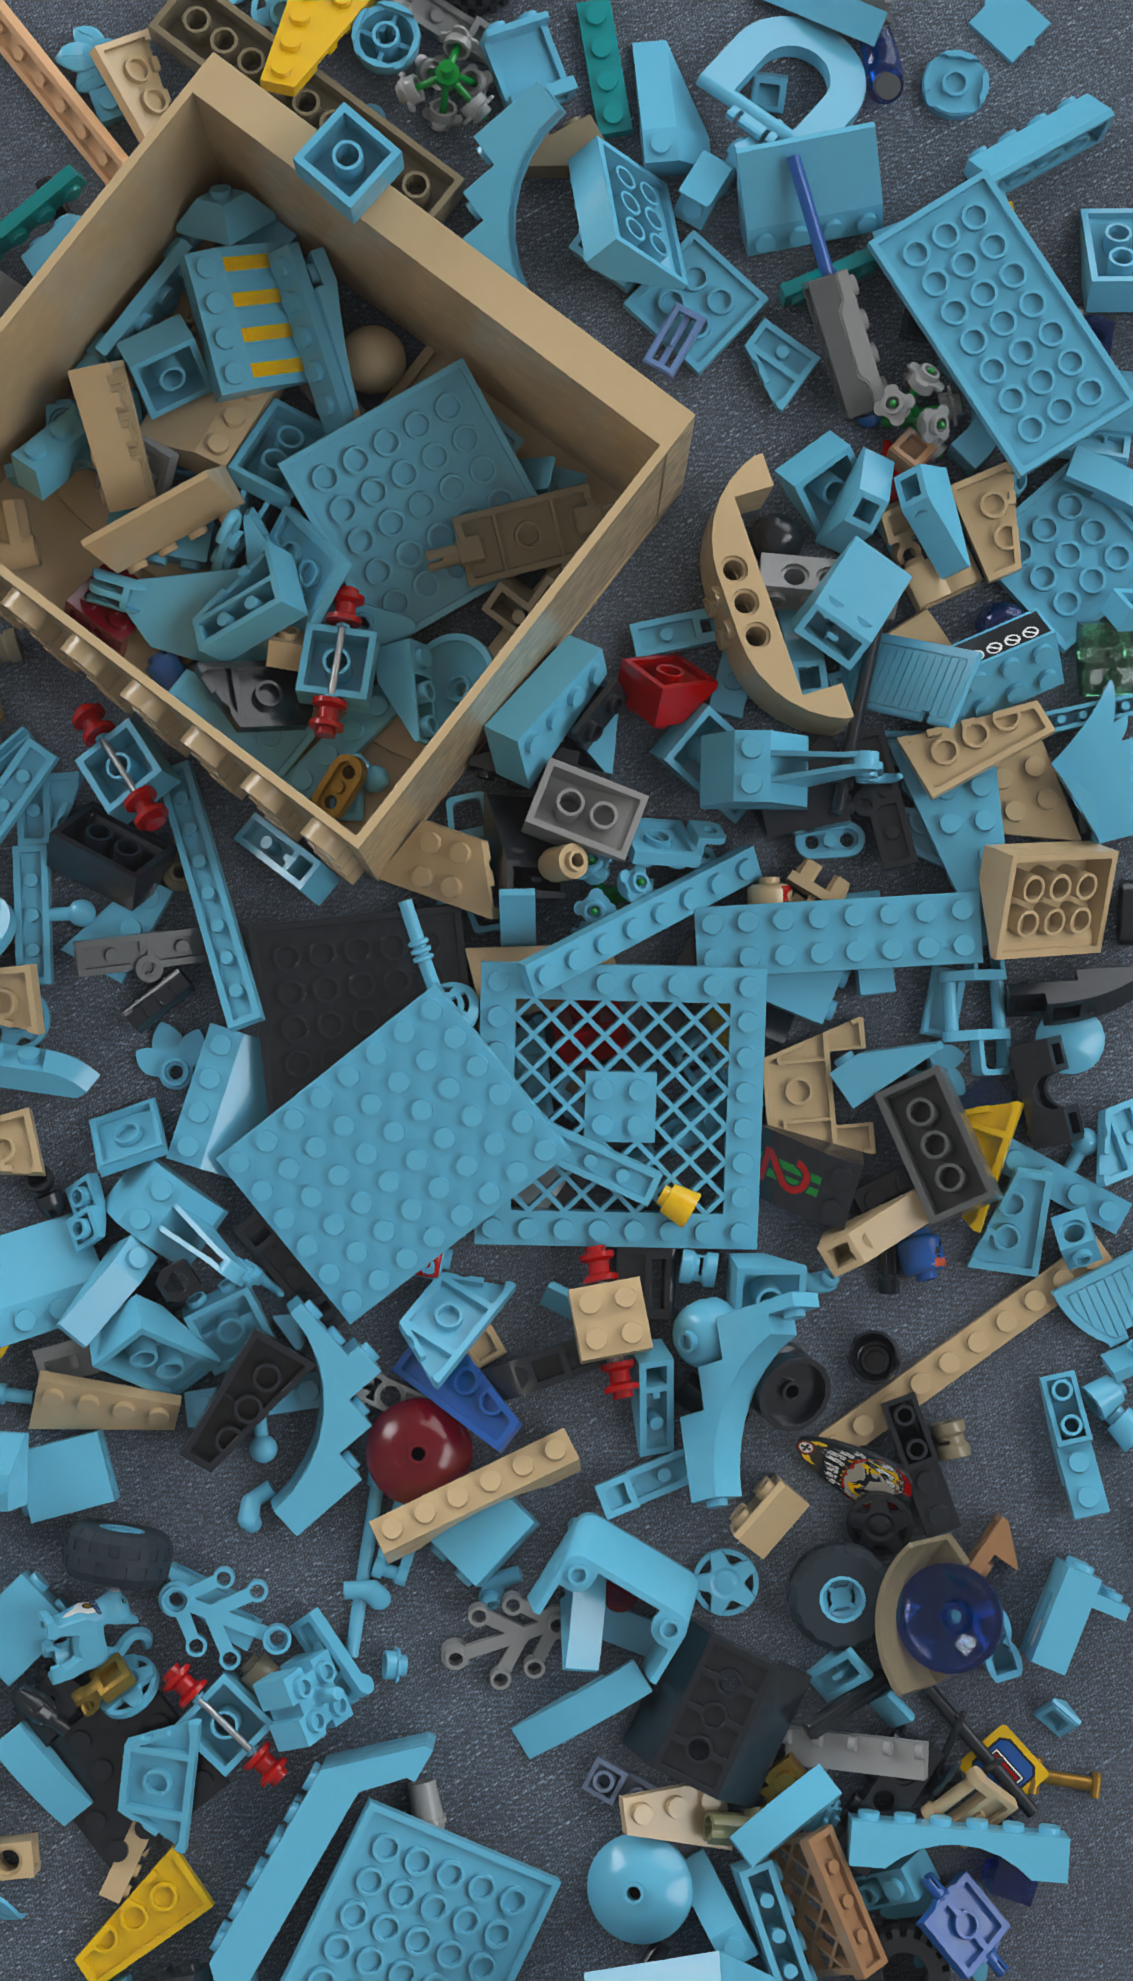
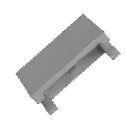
M69 1340L32 1351L39 1374L40 1370L85 1377L103 1372L92 1366L89 1344L87 1347L82 1348L74 1340Z

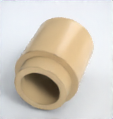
M575 843L548 848L538 860L540 874L551 882L578 879L586 873L588 868V856L585 850Z

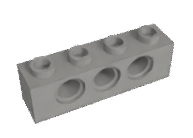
M761 552L759 569L773 610L798 611L837 559ZM899 600L895 604L887 619H895Z

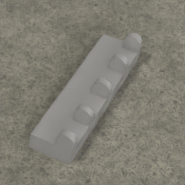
M790 1725L782 1742L785 1744V1755L792 1752L802 1766L815 1767L820 1764L823 1769L921 1781H925L928 1778L929 1741L829 1730L818 1739H810L802 1727Z

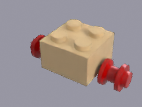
M596 1245L585 1248V1255L579 1256L580 1263L587 1264L589 1276L583 1279L585 1287L568 1290L581 1364L609 1359V1362L612 1363L600 1365V1372L608 1373L610 1385L604 1389L605 1395L612 1394L613 1400L634 1397L633 1390L640 1388L639 1382L631 1380L629 1369L636 1365L635 1359L624 1360L623 1356L649 1352L653 1349L640 1276L617 1280L619 1279L618 1273L610 1271L608 1262L615 1256L614 1250H606L605 1245Z

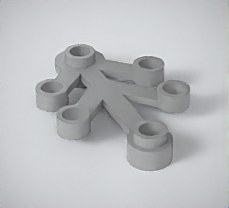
M513 1590L506 1592L502 1597V1608L506 1614L515 1616L522 1613L536 1620L523 1625L488 1609V1606L483 1602H474L468 1608L469 1622L475 1627L488 1625L501 1632L470 1643H466L457 1637L447 1639L441 1646L442 1663L448 1669L459 1670L465 1667L471 1658L507 1647L498 1665L494 1666L489 1673L492 1687L497 1690H504L511 1683L510 1672L527 1641L541 1636L533 1654L526 1656L523 1661L526 1676L537 1679L545 1672L544 1661L554 1642L561 1639V1626L553 1627L551 1625L554 1620L560 1619V1604H552L544 1608L539 1616L533 1612L529 1601L522 1598L519 1592ZM510 1599L519 1601L515 1607H509L506 1603ZM477 1610L485 1612L482 1618L472 1616ZM453 1653H458L462 1656L461 1659L456 1661L450 1660L449 1657ZM532 1662L540 1664V1667L536 1670L528 1668ZM499 1673L506 1675L503 1681H496L494 1677Z

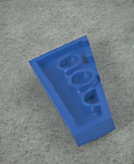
M410 1347L406 1349L392 1368V1371L501 1454L523 1425L468 1353L438 1390L433 1387Z

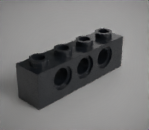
M905 1724L902 1725L899 1731L894 1729L889 1737L929 1741ZM929 1741L928 1778L925 1781L872 1774L865 1775L867 1779L866 1784L861 1791L855 1790L846 1804L848 1812L842 1822H839L834 1829L844 1855L846 1851L848 1813H858V1809L861 1808L878 1810L882 1816H894V1812L897 1811L908 1812L944 1756L939 1746ZM881 1790L891 1792V1799L887 1804L880 1806L873 1803L877 1792ZM850 1866L865 1877L872 1870V1867Z

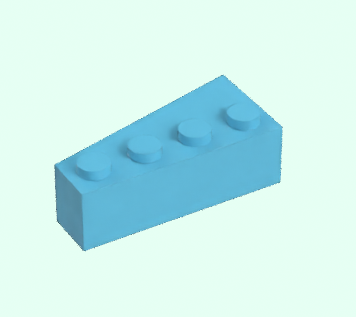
M568 635L484 725L496 774L528 789L531 788L548 763L549 758L552 757L607 675L602 648Z

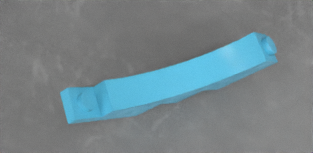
M791 1291L716 1317L722 1360L698 1367L704 1410L680 1417L691 1503H706L707 1509L727 1507L728 1500L742 1496L740 1480L741 1442L750 1402L762 1375L773 1358L797 1335L795 1320L805 1318V1312L820 1307L818 1293Z

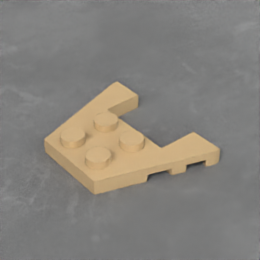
M857 1017L764 1058L763 1095L766 1125L862 1151L863 1153L876 1154L873 1122L836 1124L832 1077L829 1074L831 1072L830 1052L866 1049L863 1017Z

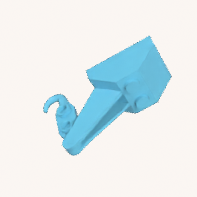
M274 397L227 468L235 485L242 489L240 494L245 504L237 509H231L225 516L215 539L218 545L210 558V562L213 563L210 571L234 569L246 553L244 532L239 529L243 516L254 495L265 501L258 512L264 524L275 507L281 510L284 505L295 507L296 509L299 507L300 504L277 463L326 436L321 421Z
M732 730L701 735V809L808 810V787L852 776L856 777V783L860 784L893 783L903 778L901 773H883V762L879 761L878 751H809V738L805 735L773 730ZM808 761H852L850 764L808 770Z
M159 1158L127 1168L105 1198L106 1212L117 1224L143 1244L173 1263L184 1258L191 1265L198 1256L236 1285L238 1284L241 1287L245 1285L250 1289L253 1285H261L279 1298L285 1295L283 1289L266 1275L259 1266L248 1259L243 1260L238 1256L236 1257L216 1230L229 1211ZM206 1243L223 1259L221 1263H218L201 1251Z

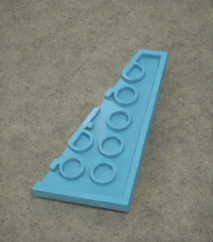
M897 743L888 744L891 758H893L899 773L903 775L901 780L913 800L915 810L935 853L943 864L951 887L953 886L956 893L979 891L982 946H988L979 875L984 845L1005 844L996 766L931 801Z

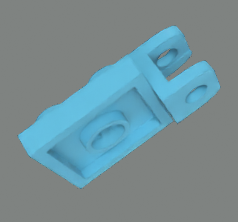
M641 818L627 855L632 864L641 867L662 865L674 869H684L685 867L700 868L717 859L713 852L714 850L705 845L724 844L727 836L721 826L714 822L689 820L687 828H685L681 820Z

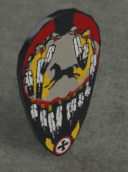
M803 1436L797 1441L796 1449L808 1466L827 1483L851 1500L855 1501L858 1497L869 1492L884 1491L898 1496L906 1504L910 1502L914 1493L913 1479L907 1470L896 1462L871 1452L867 1446L857 1447L835 1439L816 1436ZM871 1501L866 1502L861 1506L870 1508ZM888 1502L890 1510L900 1509L895 1504Z

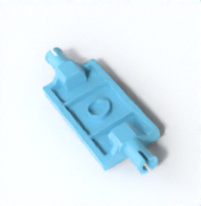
M181 234L179 237L176 236L163 252L164 261L108 332L106 334L102 332L98 334L86 349L87 353L74 369L122 360L116 343L160 323L165 316H172L180 304V297L186 291L180 262L184 254L196 252L204 240Z

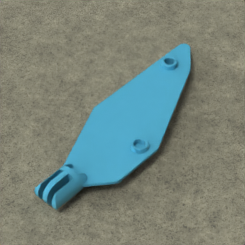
M93 567L91 575L95 579L89 582L88 589L91 592L87 593L85 601L127 613L150 647L200 662H222L198 650L192 619L221 588L227 590L239 578L237 572L240 568L134 579ZM331 603L326 614L329 612H334L335 603ZM364 604V606L357 607L356 616L366 617L370 622L369 625H361L358 629L378 632L380 645L411 634L415 630V621L411 617L368 604ZM325 614V616H324V618H323V620H322V622H321L320 624L330 625V624H328V623L326 622V614ZM305 616L291 626L299 628L300 631H305L306 623L309 620ZM269 638L230 661L267 660Z

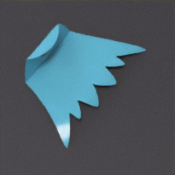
M1112 680L1107 684L1098 704L1086 723L1068 746L1050 763L1099 844L1133 836V738L1122 740L1127 729V715L1114 722L1115 691Z

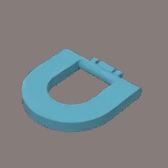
M777 16L754 22L738 33L700 74L696 85L730 108L725 118L733 122L740 116L736 125L758 141L764 135H767L763 142L767 143L851 126L859 114L865 97L866 77L857 53L838 33L809 19L794 16ZM780 57L798 58L813 65L823 76L827 87L826 95L793 130L739 93L767 62Z

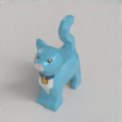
M110 1587L107 1592L95 1601L77 1603L59 1614L52 1615L48 1610L38 1611L39 1625L41 1628H46L47 1638L49 1639L41 1642L43 1657L53 1658L56 1665L50 1667L48 1677L53 1685L74 1679L88 1670L100 1667L117 1652L124 1656L131 1644L137 1639L141 1641L144 1650H149L153 1645V1634L150 1629L143 1626L131 1627L122 1634L116 1645L112 1647L106 1645L104 1637V1626L106 1624L139 1623L138 1617L130 1611L127 1598L118 1587ZM60 1637H67V1640L62 1643L51 1641Z

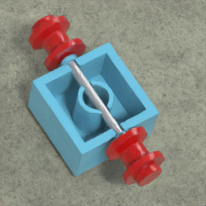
M346 585L340 586L332 601L335 603L334 612L326 614V622L330 625L306 623L295 688L299 703L312 704L318 709L317 717L309 719L308 727L314 730L315 736L325 739H333L336 734L343 733L344 725L338 721L339 712L346 710L369 712L380 648L378 632L358 629L361 627L362 620L356 616L357 607L364 606L365 597L359 594L357 588Z
M82 704L76 709L72 718V724L76 730H85L82 740L90 748L75 760L76 764L109 815L126 824L135 819L134 823L139 830L154 831L164 825L169 810L165 804L155 802L177 786L181 780L147 728L129 717L116 727L110 720L103 721L106 711L101 704Z
M176 1662L161 1678L166 1683L162 1690L165 1693L174 1690L181 1697L178 1705L181 1709L194 1699L191 1702L192 1705L178 1719L176 1724L196 1718L202 1719L199 1752L225 1777L247 1756L249 1759L242 1768L245 1771L254 1768L261 1775L259 1784L263 1788L268 1783L272 1787L276 1786L288 1772L284 1767L288 1759L285 1756L276 1759L269 1752L271 1743L268 1740L260 1747L257 1745L270 1730L268 1725L274 1721L270 1711H262L257 1696L240 1681L241 1677L234 1670L225 1669L204 1692H200L207 1684V1681L204 1678L196 1681L189 1675L191 1665L188 1662L182 1667Z

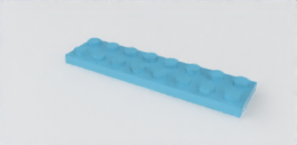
M979 891L697 907L694 909L697 966L766 967L768 969L767 975L983 963Z

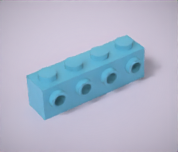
M767 1856L753 1868L749 1866L745 1859L729 1864L765 1972L780 1981H818L812 1965L806 1962L803 1953L807 1949L805 1940L799 1928L795 1929L791 1917L795 1915V1911L788 1894L783 1893L780 1881L783 1880V1875L776 1859L772 1860Z

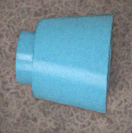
M1104 1375L1080 1387V1393L1090 1410L1099 1419L1104 1421L1125 1401L1124 1395L1127 1393V1389L1122 1381L1117 1383L1113 1377Z
M1119 1406L1105 1421L1109 1424L1108 1432L1122 1450L1126 1452L1133 1446V1409L1128 1407L1124 1410Z

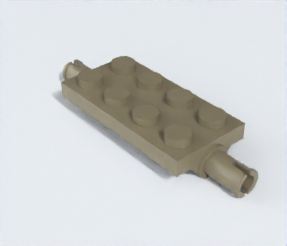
M585 482L451 517L456 540H454L452 545L424 551L425 559L428 561L440 558V560L427 563L430 573H434V571L460 565L464 569L468 587H474L568 562L574 557L616 502L601 506L598 503L594 504L589 484Z

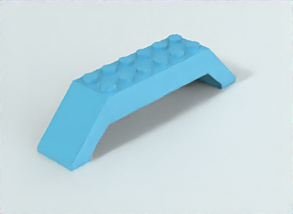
M429 1731L328 1754L322 1764L315 1761L302 1786V1789L306 1791L305 1794L301 1795L297 1792L283 1821L287 1822L286 1827L279 1824L265 1850V1853L269 1855L268 1858L260 1856L246 1883L250 1889L247 1890L244 1887L241 1889L227 1916L232 1919L231 1922L224 1919L213 1938L214 1940L209 1949L214 1954L209 1965L214 1981H259L256 1971L358 1792L405 1778L415 1783L433 1752L436 1735Z

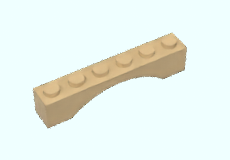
M562 1428L369 1521V1524L387 1563L390 1564L421 1549L447 1529L488 1507L514 1496L553 1485L581 1471L580 1459L565 1428Z

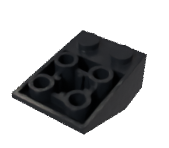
M484 794V840L488 841L491 857L489 866L493 871L495 886H491L493 900H499V889L535 888L536 903L566 899V881L551 882L544 878L538 869V860L543 852L557 845L521 832L534 798Z

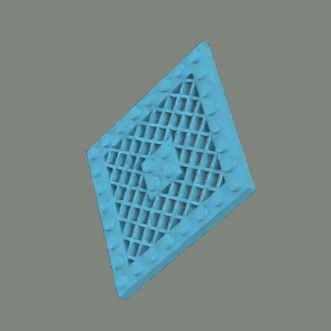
M481 961L479 1035L513 1077L515 1056L527 1067L516 1079L520 1085L533 1074L545 1086L532 1098L535 1104L549 1092L562 1104L549 1117L540 1109L549 1121L554 1122L568 1110L579 1122L570 1131L578 1134L583 1129L584 1137L612 1150L614 1149L607 1142H630L619 1152L626 1156L635 1147H638L649 1158L644 1164L650 1167L655 1164L666 1176L659 1182L652 1197L655 1202L659 1197L658 1194L670 1182L683 1186L676 1177L689 1165L701 1176L689 1189L697 1192L704 1184L708 1183L718 1195L705 1207L698 1201L696 1208L699 1211L692 1212L682 1229L659 1212L660 1210H642L645 1205L637 1203L633 1206L625 1196L610 1190L612 1194L598 1205L587 1194L596 1183L589 1180L581 1188L570 1176L572 1172L555 1165L553 1168L560 1175L547 1187L539 1179L534 1181L533 1183L542 1192L529 1204L518 1194L513 1199L521 1207H511L510 1200L476 1226L474 1229V1244L605 1245L606 1247L757 1250L768 969L766 967L600 963L534 998L527 994L517 964L520 961ZM516 999H528L516 1010ZM540 999L563 1001L551 1012ZM575 1000H598L599 1002L586 1012ZM611 1001L635 1002L622 1013ZM647 1002L670 1003L657 1014ZM681 1002L706 1004L693 1015ZM533 1003L547 1015L534 1029L521 1017ZM717 1003L729 1004V1016ZM571 1004L583 1017L568 1030L556 1016ZM604 1005H607L618 1018L603 1030L592 1017ZM642 1005L653 1019L639 1031L627 1018ZM678 1006L689 1020L674 1032L663 1019ZM714 1007L725 1020L710 1033L700 1023L699 1019ZM517 1021L528 1034L515 1046ZM552 1021L564 1035L550 1047L538 1033ZM588 1022L600 1035L585 1048L574 1034ZM624 1023L635 1036L623 1048H620L609 1035ZM659 1023L671 1037L656 1049L645 1036ZM695 1024L706 1038L691 1050L680 1037ZM727 1027L728 1051L716 1039ZM534 1038L546 1052L531 1064L520 1050ZM570 1039L581 1053L567 1065L556 1054V1051ZM605 1040L617 1053L606 1064L602 1065L591 1052ZM641 1041L652 1054L638 1067L627 1053ZM677 1042L688 1055L673 1067L662 1054ZM712 1042L721 1051L723 1056L709 1068L697 1055ZM551 1056L563 1070L549 1082L537 1069ZM587 1057L597 1069H585L584 1083L573 1069ZM623 1058L633 1070H611V1068ZM657 1059L669 1070L658 1083L657 1071L646 1070ZM694 1060L705 1073L690 1085L679 1072ZM727 1062L725 1085L714 1073ZM569 1075L580 1088L566 1100L554 1087ZM676 1077L686 1090L672 1102L661 1089ZM711 1078L722 1091L707 1103L696 1090ZM583 1094L584 1118L572 1106ZM656 1094L668 1105L657 1118ZM693 1095L703 1108L689 1120L678 1107ZM726 1097L724 1120L713 1108ZM674 1112L685 1125L671 1137L660 1124ZM710 1113L721 1125L706 1138L695 1125ZM656 1129L667 1142L652 1154L643 1143H655ZM692 1130L702 1143L688 1155L677 1142ZM725 1132L723 1156L712 1143ZM673 1147L684 1160L670 1172L659 1159ZM709 1148L719 1161L705 1173L694 1160ZM722 1168L723 1190L711 1179ZM566 1180L577 1193L563 1205L552 1191ZM547 1197L557 1208L535 1207ZM583 1198L593 1209L571 1207ZM618 1198L628 1209L607 1208ZM722 1202V1211H713Z

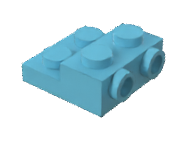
M226 1278L218 1284V1290L207 1295L203 1291L194 1293L185 1301L187 1305L182 1307L183 1319L189 1330L220 1357L221 1363L212 1369L214 1376L228 1370L254 1325L277 1338L262 1311L261 1304L252 1287L251 1289L245 1285L241 1287Z

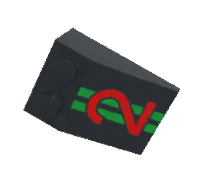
M762 1123L759 1198L810 1221L844 1230L864 1166L863 1152Z

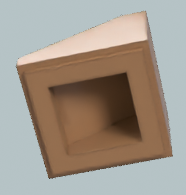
M910 426L888 449L886 457L895 462L894 469L901 474L918 464H926L937 450V446L933 443H925L919 432Z

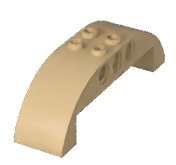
M763 453L754 455L742 465L730 479L707 521L701 541L699 559L701 581L706 596L703 599L704 608L707 616L714 619L717 628L715 630V640L719 650L725 651L729 665L741 687L762 710L774 719L794 729L815 735H837L854 717L843 683L808 694H802L741 514L761 509L774 486Z

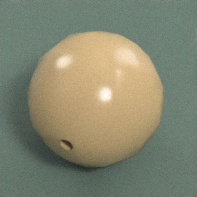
M367 325L356 328L346 336L345 345L354 390L365 395L382 394L388 392L400 382L406 369V353L398 337L382 326Z

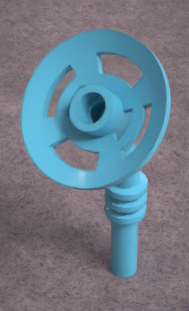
M412 898L398 902L411 941L408 943V947L413 948L410 953L415 956L413 962L418 963L427 990L436 982L443 990L451 989L446 994L451 1000L457 999L458 1009L470 1024L474 1026L480 1014V1001L477 994L472 988L462 983L448 982L440 984L431 960L434 954L429 953L432 948L431 945L426 944L429 942V939L423 935ZM464 994H466L469 999V1008L467 1012L464 1011L465 1004L463 998L461 997Z

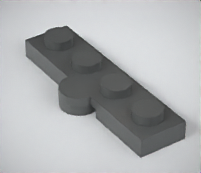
M199 926L73 941L76 971L79 978L134 970L135 975L140 980L151 983L161 977L163 967L209 961Z

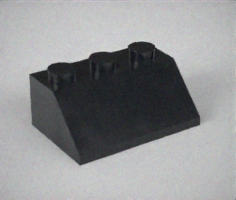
M91 801L49 833L46 865L122 907L134 911L154 894L177 853V845L148 830H139L133 822L126 824L109 815L103 806Z

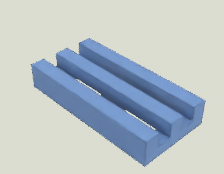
M676 302L642 360V365L647 368H653L656 373H662L666 375L667 379L672 381L703 328L706 318ZM681 313L684 315V318L660 360L653 359L678 314ZM691 320L695 321L694 327L671 367H667L666 363Z

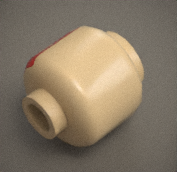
M780 876L759 877V884L751 885L747 890L748 904L793 902L792 888L788 884L780 883Z

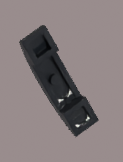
M257 1210L233 1229L234 1233L251 1254L257 1257L291 1300L297 1295L304 1303L310 1299L323 1314L319 1320L327 1329L332 1325L337 1328L346 1321L336 1306Z

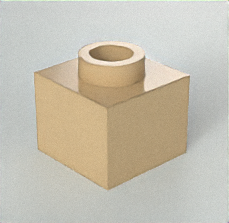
M290 625L271 636L268 642L266 667L299 671L305 631H300L299 628Z

